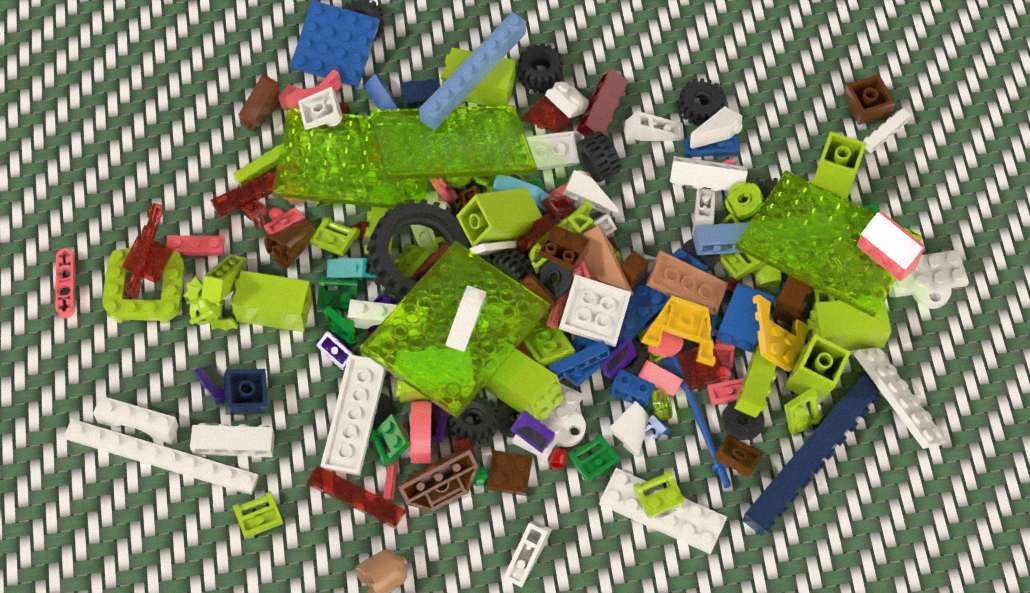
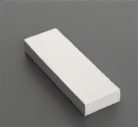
M515 240L483 243L470 248L469 253L470 256L496 254L504 250L518 248V244Z

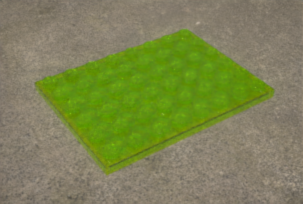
M514 105L456 107L435 130L420 121L419 108L370 110V119L386 180L536 174L537 172L535 160Z
M288 108L272 195L274 197L394 209L396 204L400 202L406 205L408 200L412 199L415 200V203H420L421 199H426L429 167L425 166V161L430 162L434 130L423 122L351 114H342V120L336 126L324 124L306 130L300 109Z
M788 171L783 173L735 245V249L874 318L897 281V278L857 247L862 232L876 216V213ZM901 226L918 241L921 240V235Z
M455 241L360 346V352L457 419L549 310L551 304ZM468 285L486 291V297L466 350L462 352L445 345Z

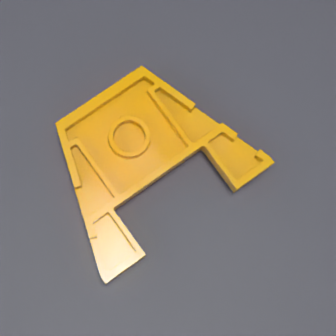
M759 294L753 296V303H757L758 310L755 313V318L759 321L760 330L757 332L761 356L785 371L793 370L808 334V325L799 319L792 321L791 333L769 320L771 302Z
M672 295L641 342L658 348L663 331L697 342L700 345L696 361L713 367L716 360L713 356L714 345L710 334L709 308Z

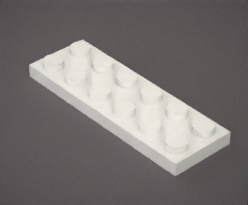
M878 347L859 349L854 353L856 359L923 449L939 446L947 441L943 436V431L934 424L931 415L922 408L919 399L910 392L908 384L899 377L896 368L887 361L886 355Z
M354 355L348 356L320 466L322 469L361 475L388 365L386 360Z
M618 468L615 469L599 505L708 554L712 553L727 519L726 516L684 498L685 504L648 519L633 489L634 484H642L647 481ZM656 486L643 493L647 496L663 488Z

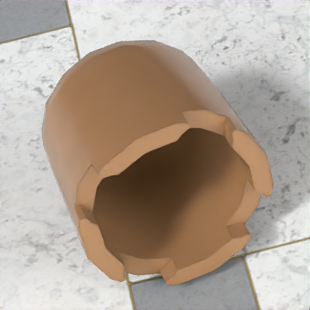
M385 549L359 563L355 570L360 582H366L370 588L367 590L368 593H390L406 581V565L408 563L402 554L398 555L391 549Z

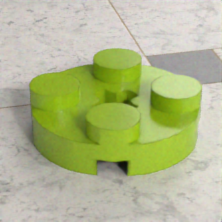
M740 182L728 191L725 205L732 215L740 220H744L763 208V194L756 184ZM743 197L748 198L745 203H741Z

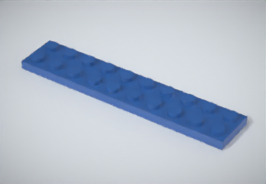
M679 248L672 254V256L706 273L708 272V266ZM649 275L632 290L634 295L629 298L617 344L615 347L607 345L610 353L626 338L629 337L632 340L660 314L671 298L646 285ZM577 336L570 343L574 347L575 352H579L596 344L598 341ZM603 360L565 377V379L578 387L601 367Z

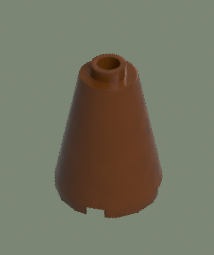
M305 220L270 234L264 239L266 251L268 254H273L275 258L272 260L282 268H288L294 264L310 244V239L317 228L313 222Z

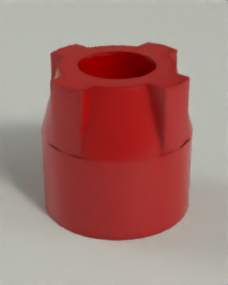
M554 448L549 465L555 469H564L567 451Z

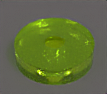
M662 388L654 390L652 392V402L657 416L662 421L671 419L673 410L668 394Z

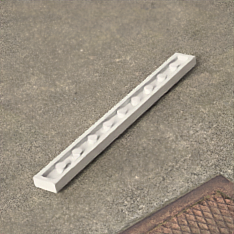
M71 419L64 434V438L69 441L249 495L253 494L259 479L258 474L74 419Z

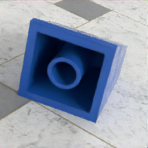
M738 283L716 339L753 353L758 341L757 331L760 330L759 321L755 318V313L758 312L757 303H753V296L759 294L769 300L771 305L774 296Z

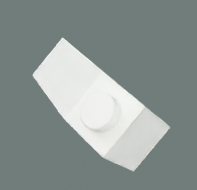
M726 106L691 133L690 147L693 149L730 139L741 131L742 115Z
M636 111L625 121L626 137L639 141H682L684 139L683 123Z
M580 170L573 171L563 195L580 203L589 200L593 204V209L601 213H609L610 217L614 218L619 209L587 173Z
M707 188L697 189L692 235L694 234L695 226L713 225L715 191Z
M467 285L445 346L465 352L483 308L486 291Z
M535 520L528 524L504 575V579L523 587L552 529Z

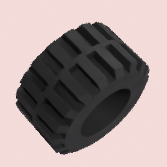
M540 43L539 46L537 44H533V47L528 46L526 51L523 50L521 52V56L518 59V79L521 81L522 86H526L527 90L530 91L532 89L535 93L537 91L545 93L556 82H561L563 59L561 53H558L556 48L552 49L551 45L544 46V44ZM545 66L548 69L545 71H537L533 69V67Z
M597 131L578 141L577 153L585 171H588L596 182L600 183L620 172L621 165L618 153L610 139L602 132Z
M512 249L504 250L485 266V271L483 272L485 276L484 282L487 283L486 287L488 290H491L493 296L496 295L497 299H503L504 302H507L502 297L503 292L530 273H533L536 277V273L533 272L535 269L531 266V261L525 258L524 254L520 255L519 251H512Z

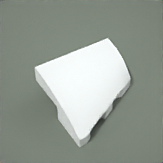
M635 401L609 427V431L624 443L623 446L636 458L640 454L649 416Z

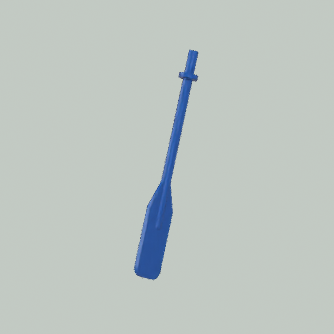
M683 342L682 349L675 356L665 357L661 361L665 370L683 379L680 387L686 393L714 462L712 470L714 473L718 472L723 487L729 488L731 483L725 470L728 466L722 465L718 460L714 459L717 448L691 387L693 364Z

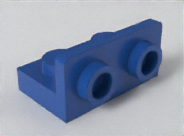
M621 369L612 384L611 395L631 404L636 401L644 410H647L655 384Z

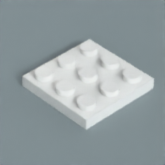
M575 275L559 329L598 342L604 341L605 344L615 347L631 292Z

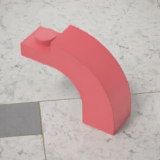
M332 70L319 85L309 89H301L288 84L278 96L282 109L301 114L299 100L330 87L333 88L336 94V91L342 85L339 72Z
M432 400L411 402V463H431Z

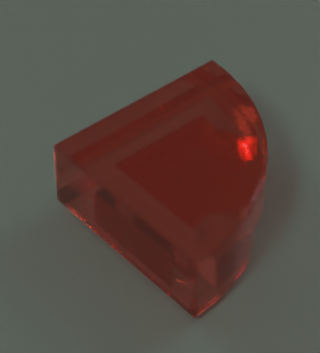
M360 221L353 226H349L350 228L360 229V235L357 240L363 241L368 222Z

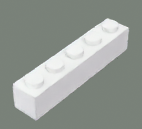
M903 108L900 111L897 110L893 117H889L885 124L882 123L878 130H874L871 136H867L863 142L867 143L865 149L869 153L874 152L910 120L911 114Z

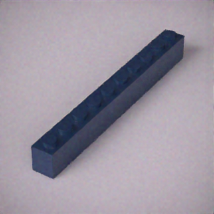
M864 373L747 510L742 519L745 524L761 536L765 531L768 533L776 524L774 520L778 516L781 518L788 510L786 507L788 503L796 501L800 495L798 491L802 487L806 489L812 481L810 477L813 473L817 475L824 466L822 464L824 460L827 459L829 461L836 452L834 448L837 445L841 446L847 439L845 435L849 431L852 433L859 424L857 422L859 418L864 419L870 411L869 406L871 404L876 405L882 397L880 395L881 391L871 378Z

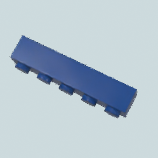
M604 341L597 342L582 351L552 363L548 366V369L556 374L560 380L610 357L609 348Z

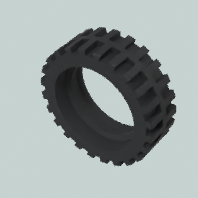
M412 199L408 200L406 205H403L402 202L396 204L393 210L390 208L380 218L367 245L369 253L366 260L367 263H371L370 275L375 274L377 277L375 284L377 287L382 285L385 288L383 291L385 295L388 296L389 293L394 295V301L398 303L401 299L407 301L406 306H413L414 303H419V307H426L430 302L432 306L437 305L443 295L458 290L468 276V272L473 264L471 261L473 256H470L469 253L471 244L457 217L450 214L452 209L447 207L444 210L439 207L440 203L436 201L431 205L427 204V199H421L420 203H415V200ZM406 225H422L436 231L446 241L451 252L452 260L447 273L434 282H419L404 276L393 265L389 257L388 247L392 235L399 228Z

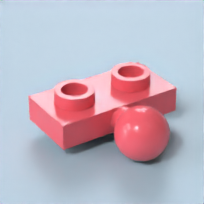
M273 207L269 211V218L272 221L264 225V228L270 235L306 219L296 207L286 213H283V210L279 207Z
M721 366L716 370V377L721 382L707 385L711 406L736 401L744 380L742 378L729 381L731 370L726 366Z

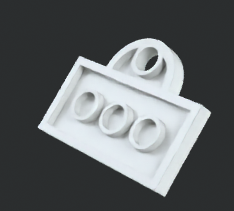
M958 249L921 255L916 270L901 282L886 270L894 298L913 295L917 303L930 309L940 308L945 305L950 298L951 288L967 286L969 283ZM935 295L939 298V301L934 302L929 296Z
M561 383L560 386L564 396L561 404L556 406L545 420L541 421L543 425L555 433L551 444L541 453L516 434L512 440L513 444L545 460L549 459L556 445L571 447L578 444L584 437L586 430L583 416L576 411L584 394ZM576 428L580 431V434L572 435L569 430Z

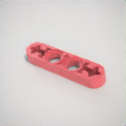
M68 248L60 249L56 254L55 308L58 315L62 318H70L75 312V256ZM65 255H68L66 260L67 265H65L63 261ZM64 271L71 272L67 278L60 277ZM63 288L70 289L67 295H61L60 292ZM63 301H66V304H67L68 308L66 309V311L63 312V310H62V309H64V302H63Z

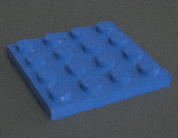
M312 0L290 68L321 78H326L332 70H336L339 72L342 84L359 88L380 19Z

